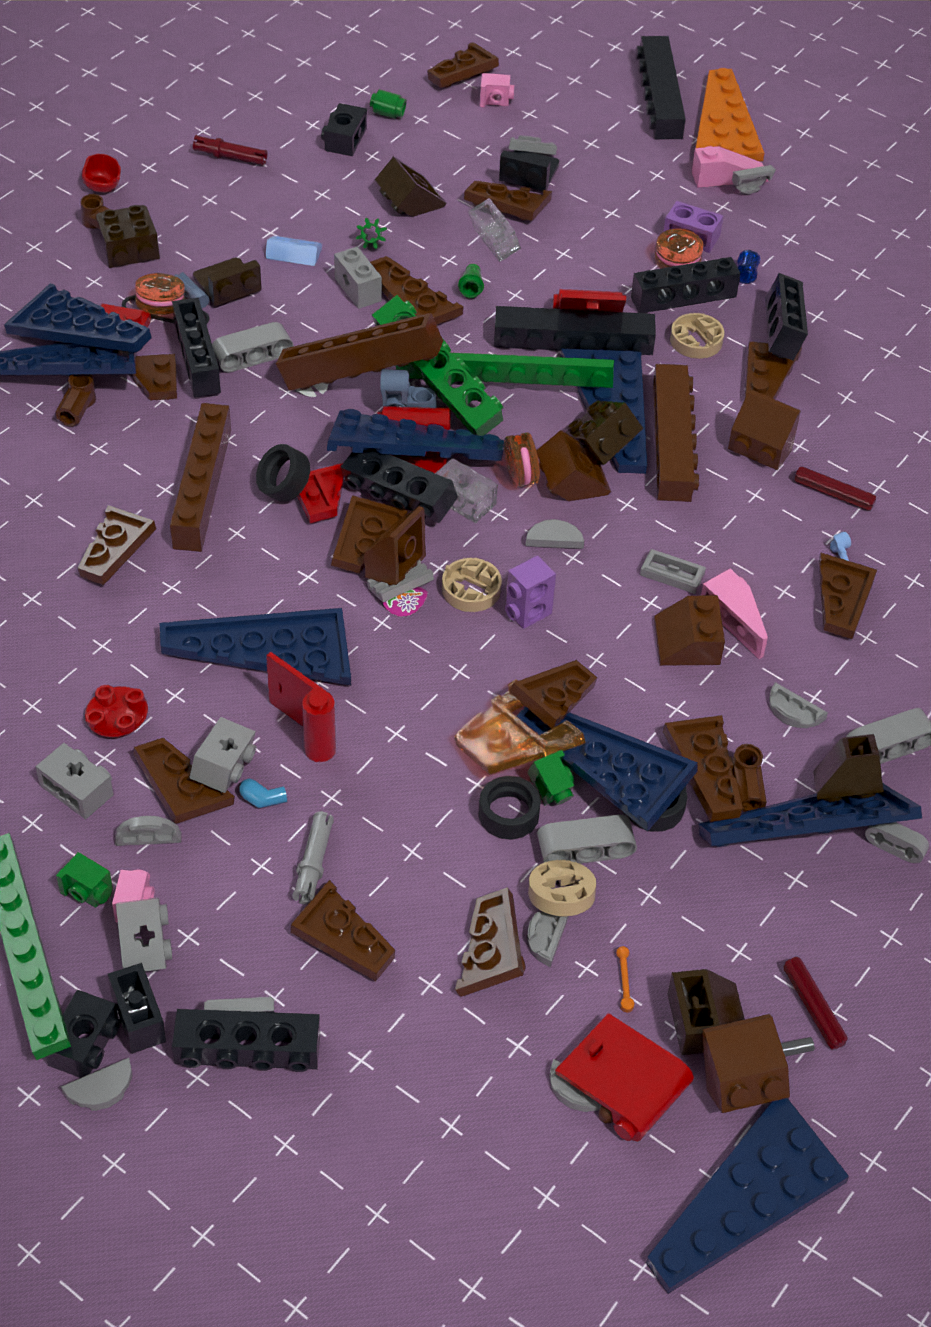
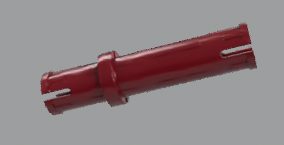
M195 135L194 140H197V142L193 141L194 151L210 153L216 158L223 156L265 166L266 161L264 159L267 160L268 157L267 150L225 142L223 138L211 139Z

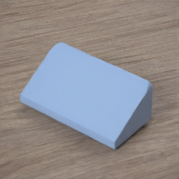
M272 236L267 239L265 256L267 259L314 266L317 263L323 244Z

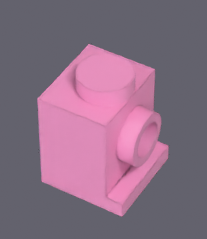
M482 73L480 107H485V105L508 106L509 99L514 100L515 85H510V75Z
M140 869L132 871L120 870L112 902L115 922L118 923L116 903L154 898L155 889L154 886L149 884L150 874Z

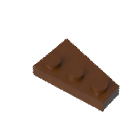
M471 42L468 44L466 51H457L454 53L455 58L441 61L427 70L428 80L440 88L451 86L452 83L468 80L471 76L487 73L491 69L499 67V58L476 43Z
M474 181L464 193V200L472 202L476 206L489 207L499 213H508L526 221H533L551 201L552 191L543 190V194L530 193V188L521 187L520 190H507L504 184Z
M749 341L745 397L748 391L752 389L776 399L785 379L790 375L793 365L801 356L802 347L793 361L773 355L772 352H769L768 343Z
M108 505L105 510V520L103 523H99L96 529L97 536L94 542L89 543L78 566L80 577L104 585L157 529L154 520Z
M820 552L819 574L824 631L853 639L877 569Z
M575 660L514 682L510 693L553 730L594 688L598 677L579 661Z
M165 738L134 746L133 755L173 823L177 824L234 805L235 796L228 790L223 793L190 779L192 769L190 759Z

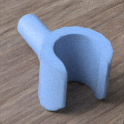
M841 532L834 535L833 541L830 543V549L832 552L838 553L841 559L849 561L845 549L850 548L851 539L847 532Z

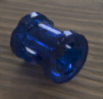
M752 250L740 252L737 260V267L741 273L740 283L751 284L757 279L758 271L756 268H758L761 260L757 252Z

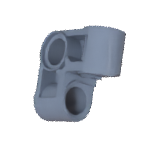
M382 369L380 391L383 406L437 408L434 390L410 386L407 370Z

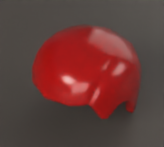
M97 153L90 155L86 158L82 169L83 183L87 188L95 192L108 193L116 188L119 183L121 166L115 158L107 154Z

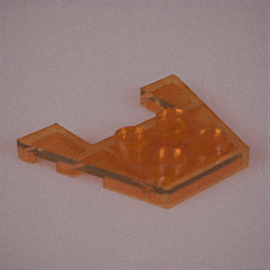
M514 679L508 684L509 690L503 696L499 694L491 700L492 706L484 714L478 712L454 735L456 746L491 775L546 757L559 750L565 751L585 743L584 734L568 720L542 735L535 733L512 713L524 706L510 693L513 683L518 681Z

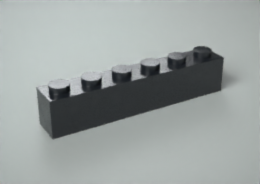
M641 36L640 45L636 46V60H639L638 72L641 73V87H644L643 99L647 101L646 115H649V130H653L655 140L683 139L686 118L669 36Z
M496 306L494 347L561 351V349L641 352V355H653L656 338L655 314Z

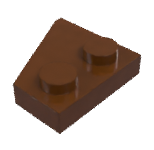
M175 354L136 356V374H132L133 379L139 387L143 388L147 398L150 401L178 399Z

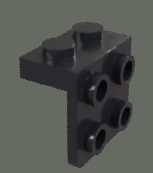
M503 150L500 155L499 180L534 190H547L559 167L560 161L557 158L527 151L514 150L509 152Z

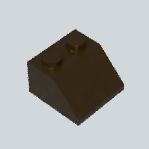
M394 156L374 179L381 187L379 192L392 201L391 207L400 214L405 212L415 217L444 208L447 204L424 175Z

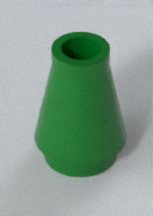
M469 264L458 282L460 292L468 298L477 297L484 289L481 269L477 264Z

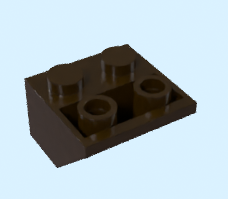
M874 734L841 738L813 771L817 799L833 802L843 799L844 796L857 795L860 798H869L875 796L876 793L884 792L880 755Z
M708 969L672 972L667 995L681 1056L704 1053L702 1029L745 1020L736 983Z

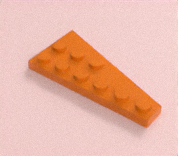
M727 68L709 70L696 148L708 146L722 147L761 162L764 160L765 153L733 70Z

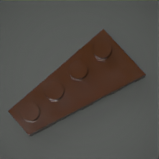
M388 256L370 262L382 277V292L389 300L396 295L403 302L408 300L415 308L416 316L432 313L435 323L438 325L463 315L464 306L458 302L451 303L447 300V295L441 291L434 292L428 288L426 281L421 278H413L410 276L409 270Z

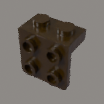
M132 205L128 208L108 209L96 214L105 243L109 268L160 259L157 232L147 206Z
M235 257L193 272L194 280L209 297L214 306L262 290L261 268L256 259L243 263L240 258Z
M598 400L586 409L587 413L582 418L572 421L567 426L565 433L580 443H584L600 465H605L644 428L625 402Z

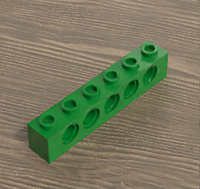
M396 295L374 312L372 318L375 326L415 317L417 312L408 300L403 302ZM443 339L438 356L428 361L422 359L413 361L409 365L434 390L436 395L472 434L483 436L503 421V406L494 395L490 397L484 391L486 388L477 376L472 378L467 372V365L460 357L455 359L452 356L449 345ZM437 363L446 364L440 369L433 368ZM454 382L463 383L459 388L450 387ZM472 401L481 402L479 406L474 408L468 406Z

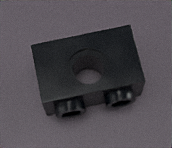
M342 103L338 104L335 112L330 114L328 125L322 129L321 139L325 142V151L353 157L367 129V108Z
M139 963L108 973L111 997L113 1002L116 1003L118 1016L121 1020L131 1053L133 1054L165 1043L164 1021L143 964Z
M77 990L63 1013L71 1047L46 1056V1061L49 1067L82 1078L89 1075L92 1069H97L100 1066L104 1057V1048L109 1039L116 1037L121 1020L118 1017L116 1003ZM91 1033L87 1038H78L82 1034Z

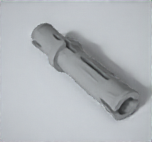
M320 811L313 815V822L303 860L297 866L298 879L292 896L297 901L301 894L299 900L301 904H309L312 901L317 882L323 876L324 868L322 867V862L334 822L331 814L328 816L327 822H325L327 812Z

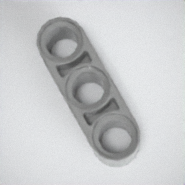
M278 322L217 338L212 343L216 360L224 372H234L278 359L283 349L294 346L283 325Z
M914 708L856 728L846 737L874 734L880 755V763L882 764L929 747L931 745V721L921 708Z
M624 815L555 822L542 826L537 832L544 863L552 860H569L582 864L622 859L632 855L637 850L630 819Z

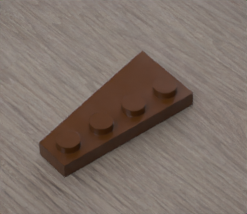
M723 716L665 723L663 734L675 754L698 762V772L689 783L710 822L740 818L743 807L737 780L732 772V757L728 754L727 734H724Z

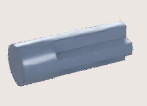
M181 272L180 275H174V282L180 283L175 286L177 288L180 287L188 299L199 297L201 308H205L208 305L209 297L184 272Z

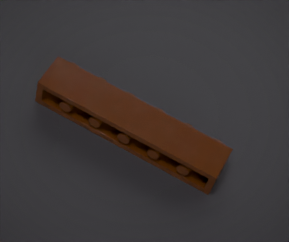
M427 313L285 348L282 350L276 365L289 391L295 389L305 390L312 385L320 383L330 384L337 379L345 377L355 378L362 373L371 371L376 373L387 367L396 365L402 367L410 362L421 359L424 361L431 360L438 356L443 339L432 313Z
M655 364L653 406L657 500L691 502L693 490L698 491L699 474L694 473L698 466V453H693V450H696L697 434H692V431L695 430L696 415L691 414L694 411L695 397L690 395L693 392V376H689L688 365Z
M201 403L170 523L172 547L174 550L202 552L231 433L229 405Z

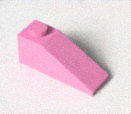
M708 146L705 148H695L692 175L697 188L733 185V171L757 168L764 165L762 162L722 147Z
M728 569L703 583L701 595H718L722 625L758 659L764 657L768 636L751 588L747 582L732 569Z

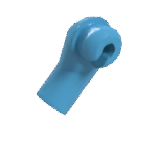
M251 778L243 780L240 784L241 796L257 808L287 802L284 786L268 790Z

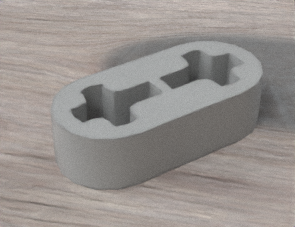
M897 822L869 825L865 832V836L871 844L910 863L921 862L929 849V842L923 835Z

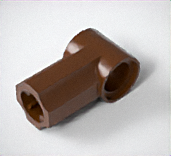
M96 194L85 195L80 201L82 223L87 228L100 229L96 214L104 212L109 208L104 206L101 196Z
M71 374L69 376V388L55 412L56 418L64 425L74 427L75 424L81 421L86 409L96 402L94 380L91 374Z
M742 744L734 752L732 772L737 780L742 807L745 812L765 807L767 801L761 769L763 754L753 744Z

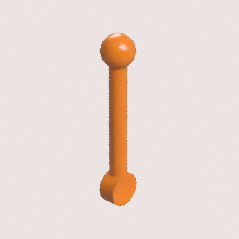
M620 946L616 950V955L620 959L623 999L621 1000L620 1008L623 1012L629 1013L634 1009L635 1004L634 1000L630 998L627 958L630 952L627 947Z

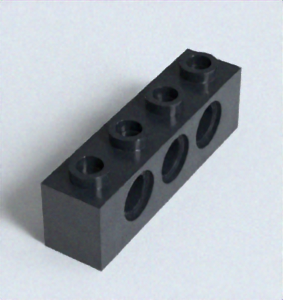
M732 257L637 272L633 275L631 299L638 313H648L736 298L741 273Z
M778 273L765 297L769 352H772L778 358H788L794 361L808 336L803 282Z
M199 297L172 301L174 326L193 396L200 397L221 393L219 367Z
M375 448L363 450V453L351 452L340 467L345 477V482L350 488L368 492L377 500L384 499L389 501L400 510L407 509L413 511L419 506L424 507L425 520L430 519L440 523L458 499L452 480L390 454H381Z
M177 1009L172 1042L174 1063L181 1064L187 1068L207 1065L218 1066L222 1069L253 1067L261 1071L271 1070L272 1068H286L295 1072H305L308 1069L318 1070L321 1032L320 1014ZM211 1038L218 1039L217 1042L212 1044L204 1043ZM244 1040L254 1041L249 1045L240 1044ZM281 1041H287L290 1043L286 1046L275 1045L276 1043Z

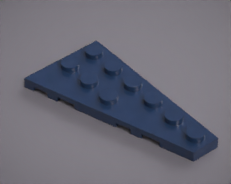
M51 283L4 324L7 334L19 335L20 337L102 347L108 350L116 349L130 353L140 351L152 338L149 328L130 319L123 321L120 319L119 314L115 312L108 314L105 312L104 307L82 297H71L69 291L65 289L58 291L56 285Z
M59 343L0 351V375L70 376L71 374H136V352L130 353L116 349L108 350L102 347L84 346L74 343Z
M561 349L560 357L614 360L613 388L577 386V392L586 409L598 400L625 402L644 429L611 460L618 473L646 474L647 454L641 352Z
M346 409L344 411L340 410L328 439L327 451H337V446L351 447V451L356 453H363V450L376 448V451L381 454L425 456L426 451L438 452L439 456L443 458H451V455L463 453V456L468 459L502 461L505 440H501L498 436L492 434L479 436L464 429H457L456 431L446 430L443 426L437 424L424 426L416 424L415 421L410 419L397 421L389 419L382 414L370 416L361 414L360 411L355 409Z
M342 608L159 623L161 653L165 655L267 672L266 655L272 652L309 679L351 686V672Z
M524 707L516 716L518 727L550 753L562 750L565 755L561 762L647 832L698 772V762L571 712L553 730L527 707Z
M883 783L884 792L876 793L875 796L869 798H860L857 795L844 796L839 801L829 802L824 799H817L816 793L741 813L740 818L698 823L699 835L710 845L722 847L737 842L815 832L829 833L838 829L922 819V810L920 805Z
M788 1098L772 1101L647 1256L646 1264L667 1294L841 1187L847 1183L849 1175Z

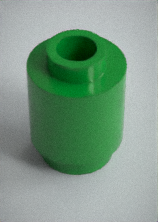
M380 89L377 93L372 94L370 107L373 108V113L396 119V117L402 118L405 113L407 100L402 98L401 95Z

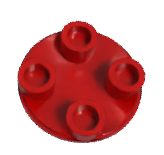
M102 685L96 689L95 696L86 707L85 720L88 727L98 735L104 737L124 736L132 733L142 725L148 714V704L143 691L138 688Z

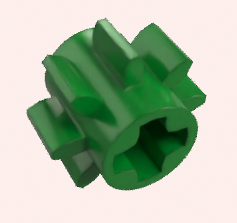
M365 218L366 225H357V228L361 230V235H358L356 239H363L365 241L363 244L364 248H367L369 243H373V247L378 249L377 242L379 240L386 242V239L382 237V232L386 231L387 227L380 228L378 226L380 219L378 218L374 224L370 223L369 218ZM374 226L378 236L377 238H371L369 241L368 234L365 232L366 229H372Z

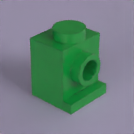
M562 750L534 761L527 772L534 787L538 790L544 806L552 802L560 805L574 797L571 791L574 787L573 775L570 769L561 762L565 755Z
M79 852L56 875L61 895L66 897L70 893L76 901L80 903L86 902L94 908L104 904L112 894L113 885L110 871Z

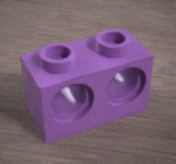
M676 201L665 218L663 238L667 239V236L672 234L680 235L679 232L684 231L685 235L681 236L693 238L699 244L702 251L710 253L720 237L723 215Z
M538 555L508 570L505 611L508 617L516 621L523 629L552 614L556 573Z

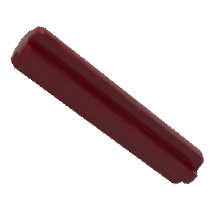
M799 467L795 474V481L797 483L868 511L873 508L876 502L875 494L806 467Z
M799 957L788 959L785 962L784 971L828 1046L833 1050L843 1047L848 1037L803 961Z

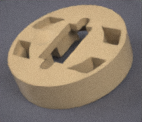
M689 313L678 317L673 322L670 342L673 348L680 354L690 358L701 359L711 357L721 350L724 328L715 318L701 313ZM688 330L692 333L697 332L706 343L705 347L699 346L700 342H697L692 335L688 336Z
M463 558L445 567L442 576V594L451 606L461 611L479 612L492 607L500 597L501 574L493 564L483 559ZM466 580L485 589L484 593L488 595H483V592L480 593L471 588H468L466 591L464 590V585L456 581L462 582Z
M569 860L548 861L538 865L531 872L528 890L529 899L536 908L550 915H578L588 910L595 901L596 878L587 867ZM557 880H558L560 886H566V887H560V888L551 889V888H554V887H555V884H556V881H557Z

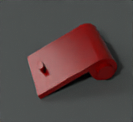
M559 289V294L553 295V309L623 312L626 303V295H623L622 292Z
M383 406L382 412H377V414L385 415L392 420L410 419L419 425L437 424L443 426L446 430H450V408ZM426 451L425 456L392 455L445 477L447 458L440 457L438 452Z
M269 652L266 655L269 702L303 726L304 751L310 760L314 762L330 760L336 752L335 701L333 696L274 653Z
M609 1013L555 1069V1074L612 1112L615 1124L614 1130L622 1139L637 1142L648 1133L694 1080L692 1071L682 1060Z

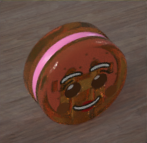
M686 229L666 230L657 238L655 262L660 268L701 262L703 241L696 233Z
M153 273L144 275L135 282V304L140 310L157 315L172 314V301L184 300L185 285L181 279L169 274Z
M524 432L520 433V435L506 436L504 439V453L507 470L513 486L518 488L528 484H537L540 480V468L537 450L531 434Z

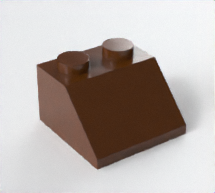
M750 389L731 429L728 449L778 471L792 451L801 410Z
M562 430L536 450L540 460L539 467L547 479L546 486L554 496L559 495L567 501L607 496L611 493L601 465L596 461L588 448Z
M417 507L395 522L385 533H382L380 538L371 547L366 549L363 555L366 578L385 582L391 586L397 585L405 579V575L411 568L417 566L419 560L422 561L426 557L424 507Z
M718 595L686 596L654 616L660 666L721 664L725 638Z
M771 1014L702 1029L706 1088L721 1113L790 1097L788 1064Z

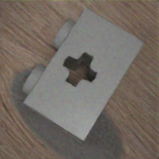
M358 246L334 254L335 279L356 307L360 309L381 302L382 277Z
M220 717L194 755L190 779L225 793L232 782L237 783L244 770L243 764L245 762L249 764L252 761L257 746L253 745L256 731Z
M65 743L61 744L35 766L39 785L85 820L113 796L110 773L104 767H97L91 763L81 750H74Z
M159 897L116 903L123 968L142 963L145 971L166 969V960H172L171 940L164 939L162 928L164 925H169L167 904L160 905ZM147 925L148 931H154L155 936L149 939V944L143 945V940L141 938L136 939L135 933L141 931V926Z

